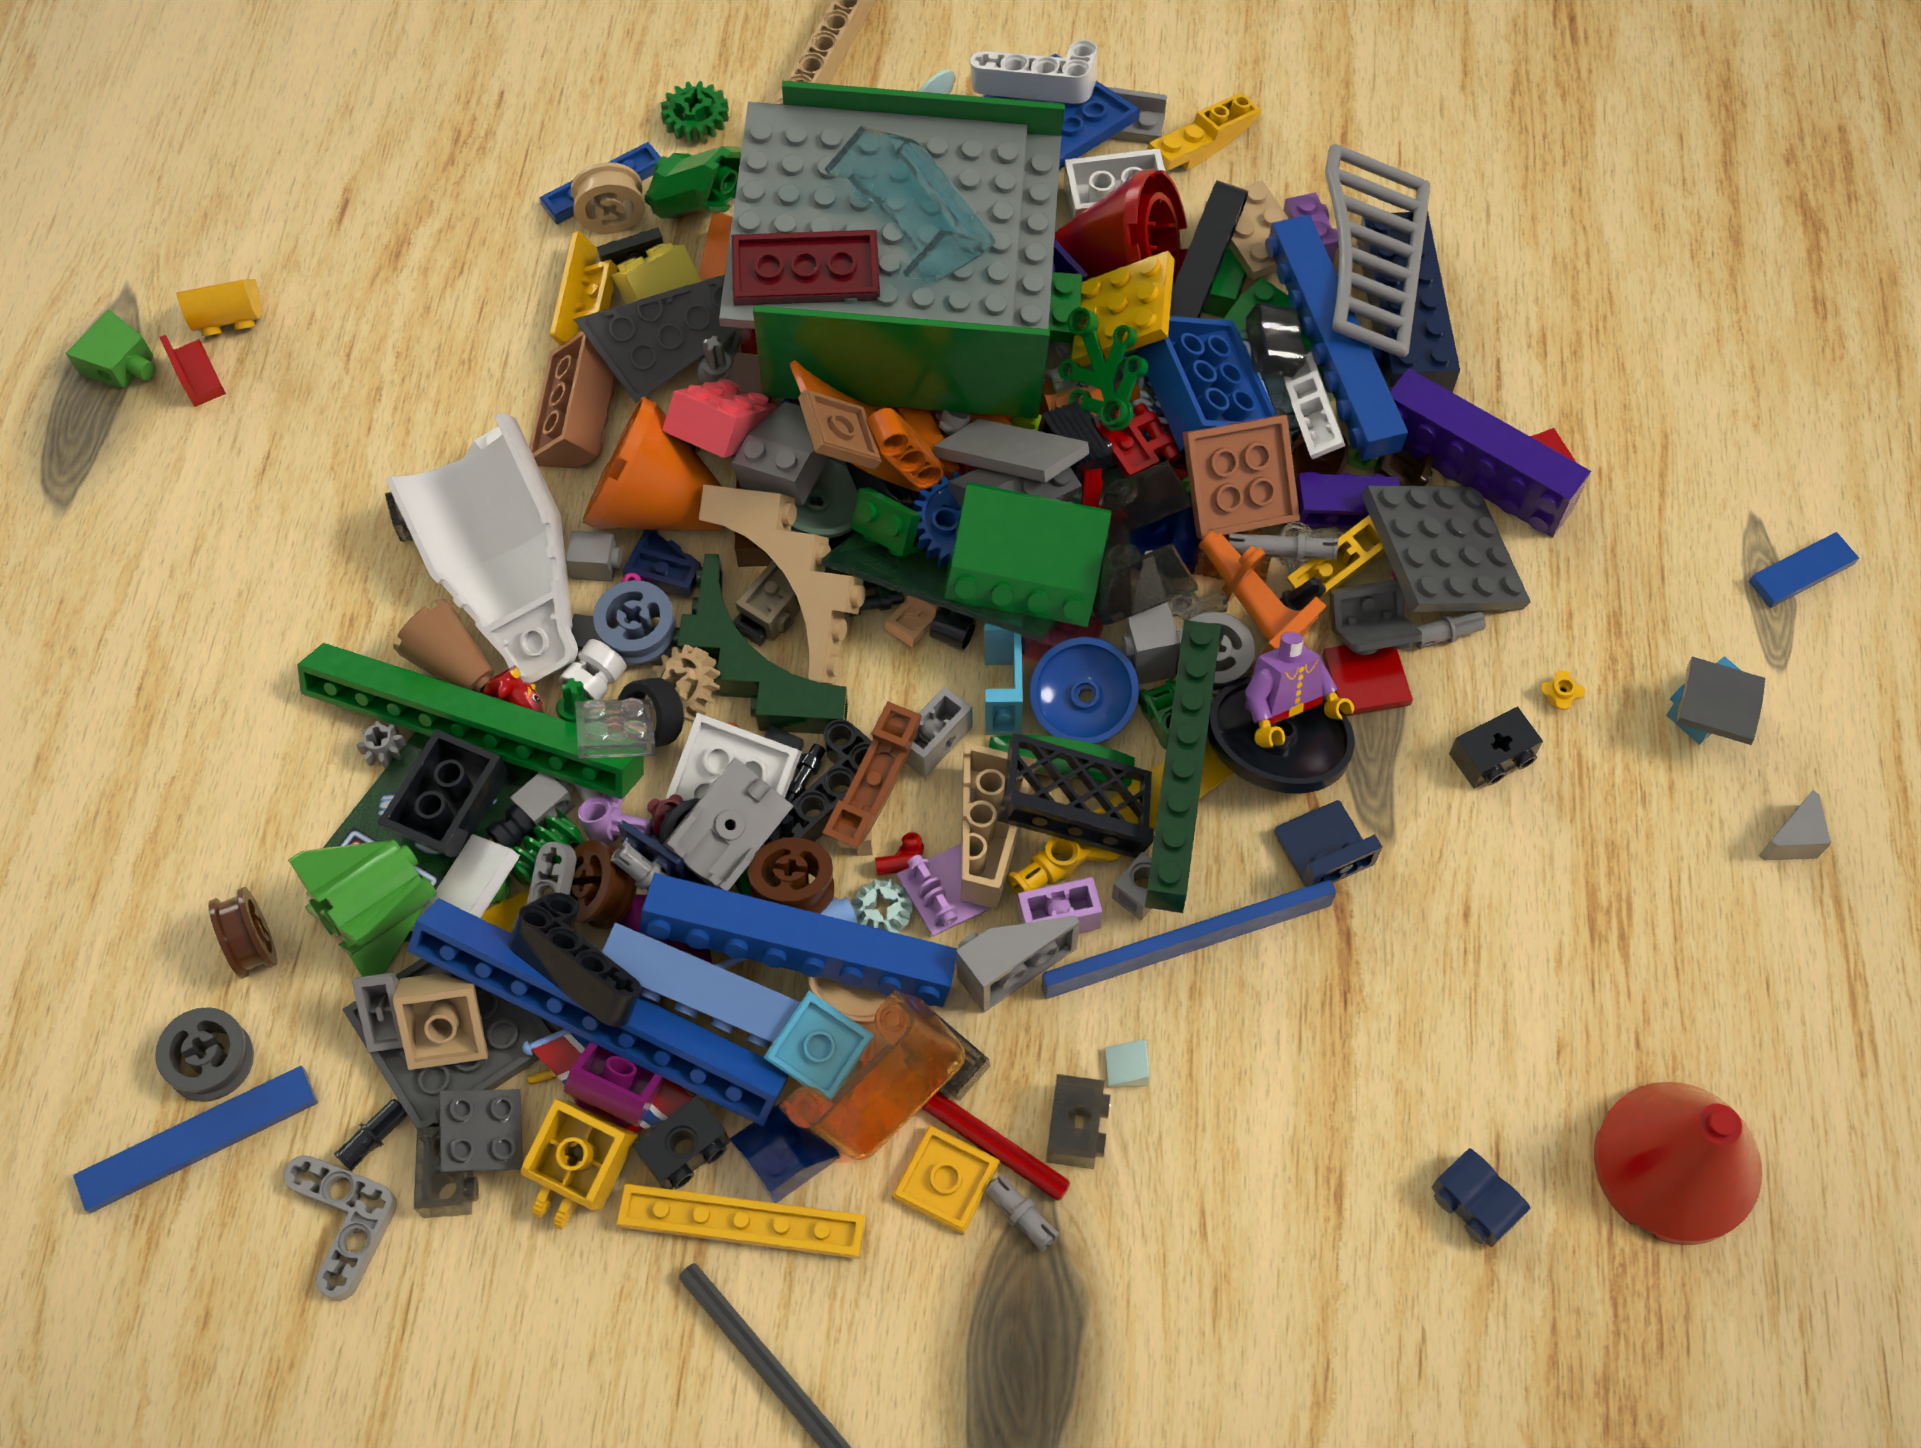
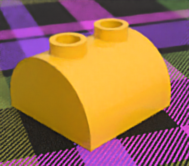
M244 279L176 292L187 325L192 331L201 330L202 337L222 333L221 326L234 324L235 330L255 327L254 320L260 319L262 316L261 300L256 279Z

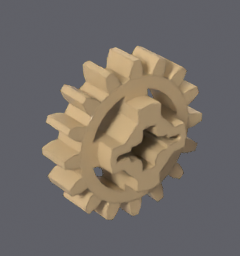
M684 645L682 650L673 647L672 656L668 657L663 654L661 656L663 665L661 667L654 666L653 670L657 673L656 678L666 680L675 688L683 705L684 721L687 720L693 723L697 712L703 715L707 713L705 708L707 702L714 704L715 699L711 696V693L720 689V686L714 683V679L720 676V671L713 668L716 660L709 657V653L689 645Z

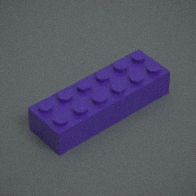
M1408 368L1390 391L1408 431L1402 450L1417 460L1427 454H1431L1435 457L1432 468L1440 472L1442 476L1449 480H1454L1464 487H1472L1478 490L1483 498L1499 506L1505 513L1518 517L1530 524L1533 529L1544 532L1553 538L1574 510L1591 471Z

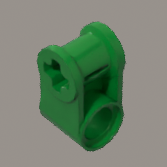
M1172 678L1166 680L1164 685L1148 691L1145 689L1139 690L1138 702L1142 713L1149 721L1159 744L1165 750L1176 682Z

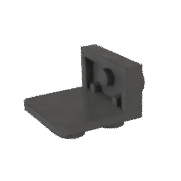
M1397 579L1329 590L1332 631L1351 651L1360 655H1369L1377 652V649L1380 648L1405 649L1411 647L1412 643L1422 641V632L1404 616V595Z

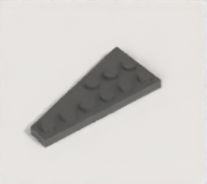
M725 275L574 319L635 403H638L642 397L649 395L703 356V341L705 339L717 336L720 342H722L740 329L737 327L720 326L719 315Z

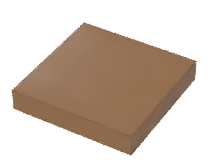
M805 389L798 399L815 453L875 470L882 461L874 436L867 423L868 419L864 407Z

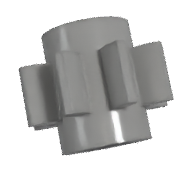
M376 721L375 725L370 726L367 730H361L363 742L356 745L360 753L365 755L364 759L369 766L377 762L386 769L389 764L402 759L400 748L407 744L403 736L398 735L399 731L396 725L390 724L386 727L381 725L379 721Z

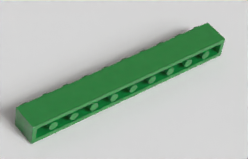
M322 643L297 664L300 693L302 695L430 737L435 729L495 753L501 756L503 761L609 796L623 799L644 775V745L342 648Z

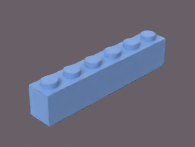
M616 922L602 950V953L640 982L642 987L641 995L657 1002L660 1001L662 995L677 1001L674 1006L675 1010L696 1018L698 1011L713 1017L711 1025L729 1033L733 1032L734 1027L747 1031L749 1034L746 1040L766 1049L769 1048L771 1042L774 1043L800 1004L795 999Z

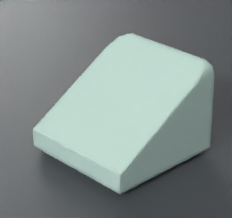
M1137 1040L1105 1048L1108 1087L1148 1085L1149 1067L1146 1040Z

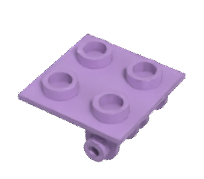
M961 844L929 859H923L921 855H916L909 859V868L896 874L932 937L992 909L961 900Z

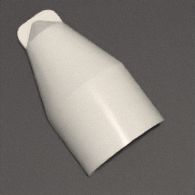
M500 413L495 416L502 435L481 450L435 470L416 475L390 476L386 478V482L430 576L437 584H442L454 597L453 602L459 608H464L476 622L474 625L504 657L508 667L516 665L521 672L520 677L523 682L535 683L568 667L571 662L575 661L578 655L577 642L571 631L573 625L561 514L516 418Z

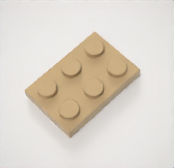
M1263 180L1242 187L1249 191L1248 197L1229 248L1251 281L1277 271L1273 257L1270 258L1267 254L1265 241L1269 237L1273 222L1289 219Z

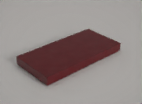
M877 230L731 235L734 306L845 302V298H857V301H875L877 297H880Z

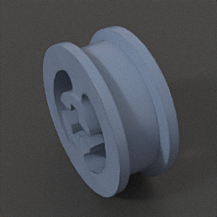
M632 580L612 586L599 598L593 613L594 627L599 641L616 651L627 665H643L653 662L665 654L673 643L676 622L671 602L659 587L649 582ZM617 616L618 626L612 629L611 624ZM655 617H659L660 619L658 625L653 630L651 620Z

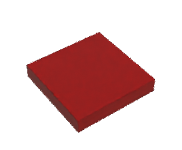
M1347 645L1324 648L1322 656L1325 666L1338 688L1335 690L1338 698L1351 700L1354 705V712L1352 714H1345L1346 716L1411 705L1413 698L1397 649L1386 647L1377 649V652L1373 654L1360 655L1351 651Z

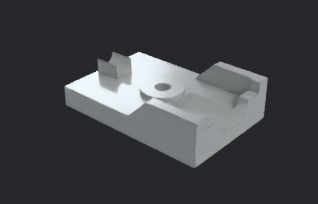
M735 757L664 842L663 846L681 857L684 865L710 887L728 891L751 863L755 853L792 809L793 805ZM727 820L734 822L735 827L733 830L726 829L725 822Z

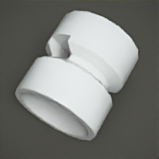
M590 639L577 655L579 662H571L558 680L561 686L566 684L569 678L581 681L584 684L585 697L591 699L592 704L598 705L609 691L607 684H614L627 666L622 657L601 641Z

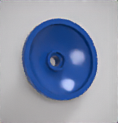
M1078 637L1055 645L1039 660L1030 681V702L1038 722L1053 737L1100 744L1118 735L1133 718L1139 701V682L1131 661L1119 648L1098 638ZM1083 691H1090L1093 693V697L1090 701L1083 702L1079 698L1080 694Z

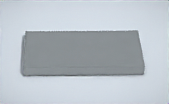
M979 418L934 445L935 456L940 459L1043 483L1048 482L1089 454V446L1086 441Z

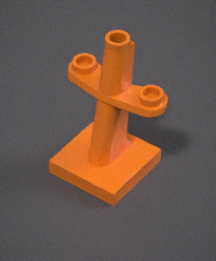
M1211 531L1198 546L1204 551L1226 582L1221 588L1225 593L1224 598L1229 603L1236 597L1269 642L1260 655L1279 648L1281 635L1284 633L1294 632L1304 637L1308 633V629L1319 618L1318 615L1327 607L1317 596L1303 610H1292L1286 607L1254 571L1265 555L1261 547L1257 549L1252 545L1241 556L1221 532L1217 535L1214 531ZM1255 661V663L1253 664V666H1252V668H1251V670H1252L1253 672H1254V668H1255L1256 661Z

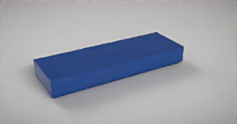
M1835 532L1752 575L1749 582L1769 607L1772 608L1849 568L1857 562L1859 557L1838 532Z

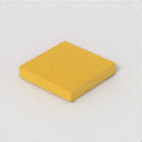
M928 1125L892 1194V1199L964 1235L985 1195L986 1188L990 1185L1000 1165V1160Z

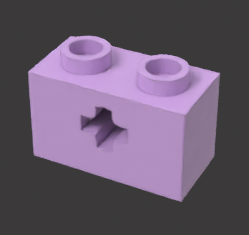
M1093 877L1018 893L1017 911L1021 924L1076 916L1080 921L1079 933L1101 928L1103 911Z

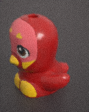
M516 665L489 680L484 688L483 694L541 713L544 711L543 702L535 691V684L523 682L520 677L521 672Z

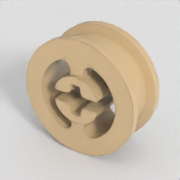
M605 162L584 168L574 177L571 184L575 218L583 227L598 233H617L633 227L642 219L645 213L641 178L633 169L619 163Z

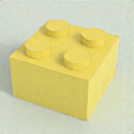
M671 242L661 243L646 251L648 257L645 259L642 256L636 259L634 257L617 266L619 272L611 275L625 304L701 282L684 244L673 246Z

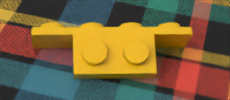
M580 231L573 232L550 330V336L559 345H562L579 333L580 327L574 319L609 309L615 284L611 275L617 273L618 267L611 259L595 264L597 248Z

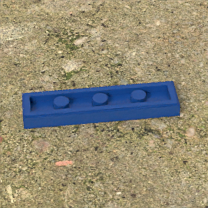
M646 142L609 162L630 167L643 181L654 175L655 164L661 157L652 145ZM572 181L539 197L541 205L556 225L575 216L573 209L574 200L571 193Z

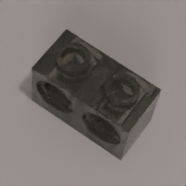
M440 1127L417 1128L414 1209L423 1218L472 1215V1202L478 1201L479 1197L477 1177H473V1171L441 1172ZM456 1183L454 1194L447 1199H440L442 1188L447 1184Z

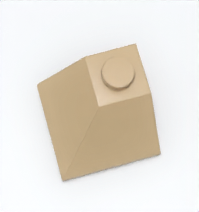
M441 973L400 979L393 997V1003L408 1070L488 1059V1050L474 984Z

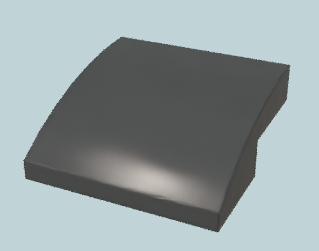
M1691 657L1686 669L1684 691L1679 699L1677 723L1752 745L1762 708L1765 678Z

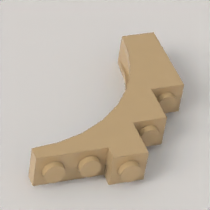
M703 485L699 520L725 526L746 536L764 550L782 570L798 598L806 623L809 644L808 679L835 684L836 677L840 674L842 668V659L839 654L841 641L844 640L847 632V623L844 620L845 613L859 614V608L865 600L864 579L848 575L825 573V566L828 565L831 557V549L828 545L829 538L791 531V526L794 524L797 516L794 497L779 493Z

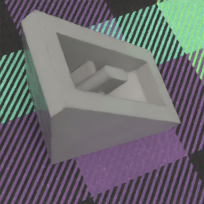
M1814 790L1811 791L1759 854V857L1763 860L1815 859L1831 844L1818 793Z
M393 972L352 979L368 1053L403 1048L393 1003V997L399 980Z

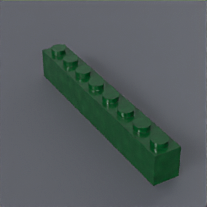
M1184 620L1145 908L1183 913L1221 630V625Z

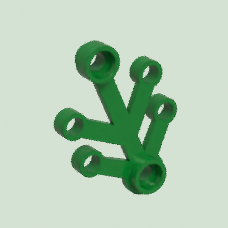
M1078 307L1070 313L1067 326L1071 333L1082 337L1094 371L1082 368L1079 363L1067 359L1060 364L1058 374L1061 379L1068 382L1079 381L1100 388L1104 401L1093 399L1090 393L1077 389L1070 394L1068 402L1073 403L1083 396L1081 407L1084 411L1098 414L1102 424L1107 429L1121 431L1132 420L1133 407L1129 400L1137 379L1142 378L1147 373L1148 363L1144 358L1137 355L1129 356L1124 362L1125 374L1117 391L1114 385L1115 378L1126 348H1131L1137 341V332L1126 325L1118 326L1113 333L1114 342L1106 361L1096 334L1099 327L1097 315L1084 307ZM1125 332H1128L1127 339L1123 342L1122 337ZM1138 362V369L1133 372L1134 364ZM1072 366V373L1068 376V370ZM1118 410H1120L1119 415L1116 418V413Z

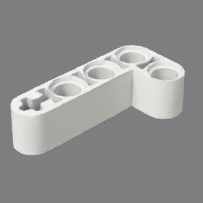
M1088 40L1076 41L1070 45L1066 58L992 51L977 52L970 58L972 89L974 92L982 95L1073 104L1086 102L1092 95L1098 77L1097 46Z

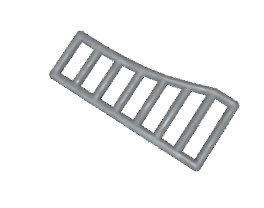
M1333 144L1329 147L1325 168V176L1337 225L1339 245L1338 286L1332 328L1339 334L1398 357H1405L1408 355L1410 348L1430 183L1427 180L1353 150ZM1340 160L1415 190L1416 199L1339 169ZM1341 184L1414 213L1413 221L1344 195ZM1347 211L1410 235V243L1406 244L1349 221ZM1351 237L1406 258V268L1352 247ZM1353 262L1404 282L1403 292L1352 272ZM1351 287L1400 305V316L1350 297ZM1350 311L1398 330L1397 339H1391L1348 322V312Z

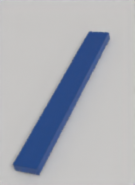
M1326 880L1044 972L1042 974L1043 993L1045 998L1049 999L1330 907L1336 895V889L1332 880Z

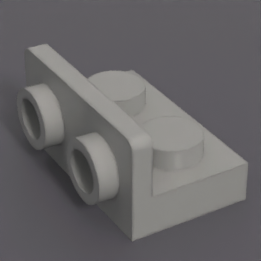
M1107 87L1140 109V119L1113 135L1110 139L1149 144V142L1161 137L1166 112V95Z

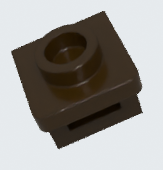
M1401 450V452L1380 456L1373 474H1380L1385 477H1398L1400 486H1425L1432 477L1433 471L1431 468L1435 457L1427 454L1417 460L1404 450Z

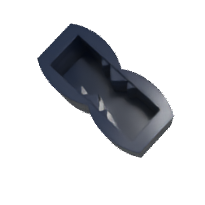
M1468 1148L1443 1172L1431 1187L1436 1193L1434 1194L1436 1202L1446 1212H1455L1462 1217L1466 1223L1464 1227L1467 1233L1480 1244L1485 1242L1490 1247H1493L1531 1209L1527 1201L1509 1183L1500 1178L1489 1163L1471 1148Z

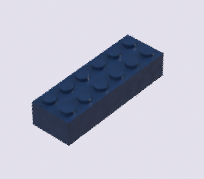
M1428 211L1409 353L1405 357H1398L1382 350L1383 362L1380 369L1389 391H1391L1407 369L1410 368L1453 393L1460 373ZM1412 212L1392 213L1409 221H1413L1414 213ZM1362 217L1361 226L1406 244L1410 243V235ZM1357 239L1359 250L1406 268V258ZM1362 266L1364 277L1403 292L1404 282ZM1367 293L1369 304L1400 316V305ZM1372 320L1374 332L1394 340L1397 339L1398 330Z

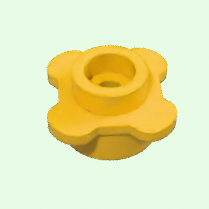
M1560 670L1550 682H1543L1541 692L1546 696V700L1551 706L1560 710H1568L1575 699H1582L1584 697L1585 688L1582 685L1576 684L1571 679L1569 672ZM1560 688L1566 689V692H1562Z

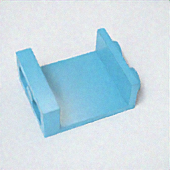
M997 621L993 624H984L985 665H1013L1014 689H985L986 735H1012L1013 733L1022 735L1021 623Z

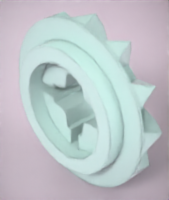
M891 878L887 881L874 879L866 886H861L852 901V908L858 924L894 933H899L903 930L912 915L911 899L904 887L894 883ZM880 895L886 904L892 903L891 906L887 907L886 920H883V916L880 915L878 909H871L877 905V896Z

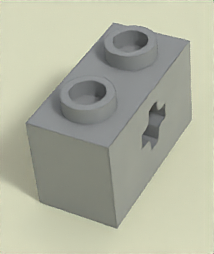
M943 687L918 713L921 714L922 718L906 759V763L924 777L938 765L973 727L972 707L946 687Z

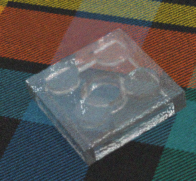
M628 698L610 701L593 699L575 702L579 759L655 756V738L650 699Z

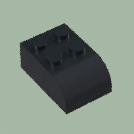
M435 729L382 814L378 824L383 829L448 857L456 856L462 851L471 835L477 831L510 774L501 756Z

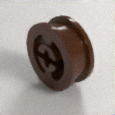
M804 838L778 839L760 848L749 864L748 877L751 885V897L821 914L834 898L835 886L832 877V860L829 853L816 842ZM808 874L815 877V880L810 884ZM773 877H774L775 887H772L771 885L768 884V882H769Z
M588 840L574 849L576 867L570 896L575 898L580 906L574 923L584 924L588 922L594 928L610 929L614 926L615 922L619 923L628 913L634 901L637 886L635 885V879L618 865L611 862L610 859L617 850V846L608 847L603 842Z
M246 887L238 889L237 896L223 902L218 898L209 901V914L216 937L229 965L240 979L248 977L250 969L262 964H266L269 968L277 965L276 949L268 925L255 898Z

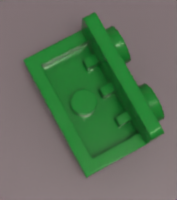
M870 487L859 488L850 528L863 534L862 538L866 541L879 543L889 548L888 552L898 557H908L909 554L923 552V549L917 548L918 540L915 539L921 514Z

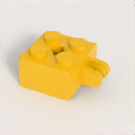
M554 1099L521 1166V1175L542 1185L532 1207V1215L541 1218L548 1211L556 1192L564 1196L553 1221L554 1226L561 1230L571 1219L578 1204L590 1210H602L638 1135L587 1109L579 1107L571 1101ZM583 1148V1159L576 1163L579 1157L574 1156L575 1149Z

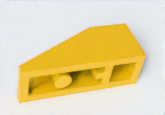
M1370 515L1338 538L1337 561L1310 559L1286 578L1290 585L1296 589L1312 577H1318L1326 587L1325 593L1319 597L1321 599L1329 594V590L1337 589L1384 556L1386 552Z

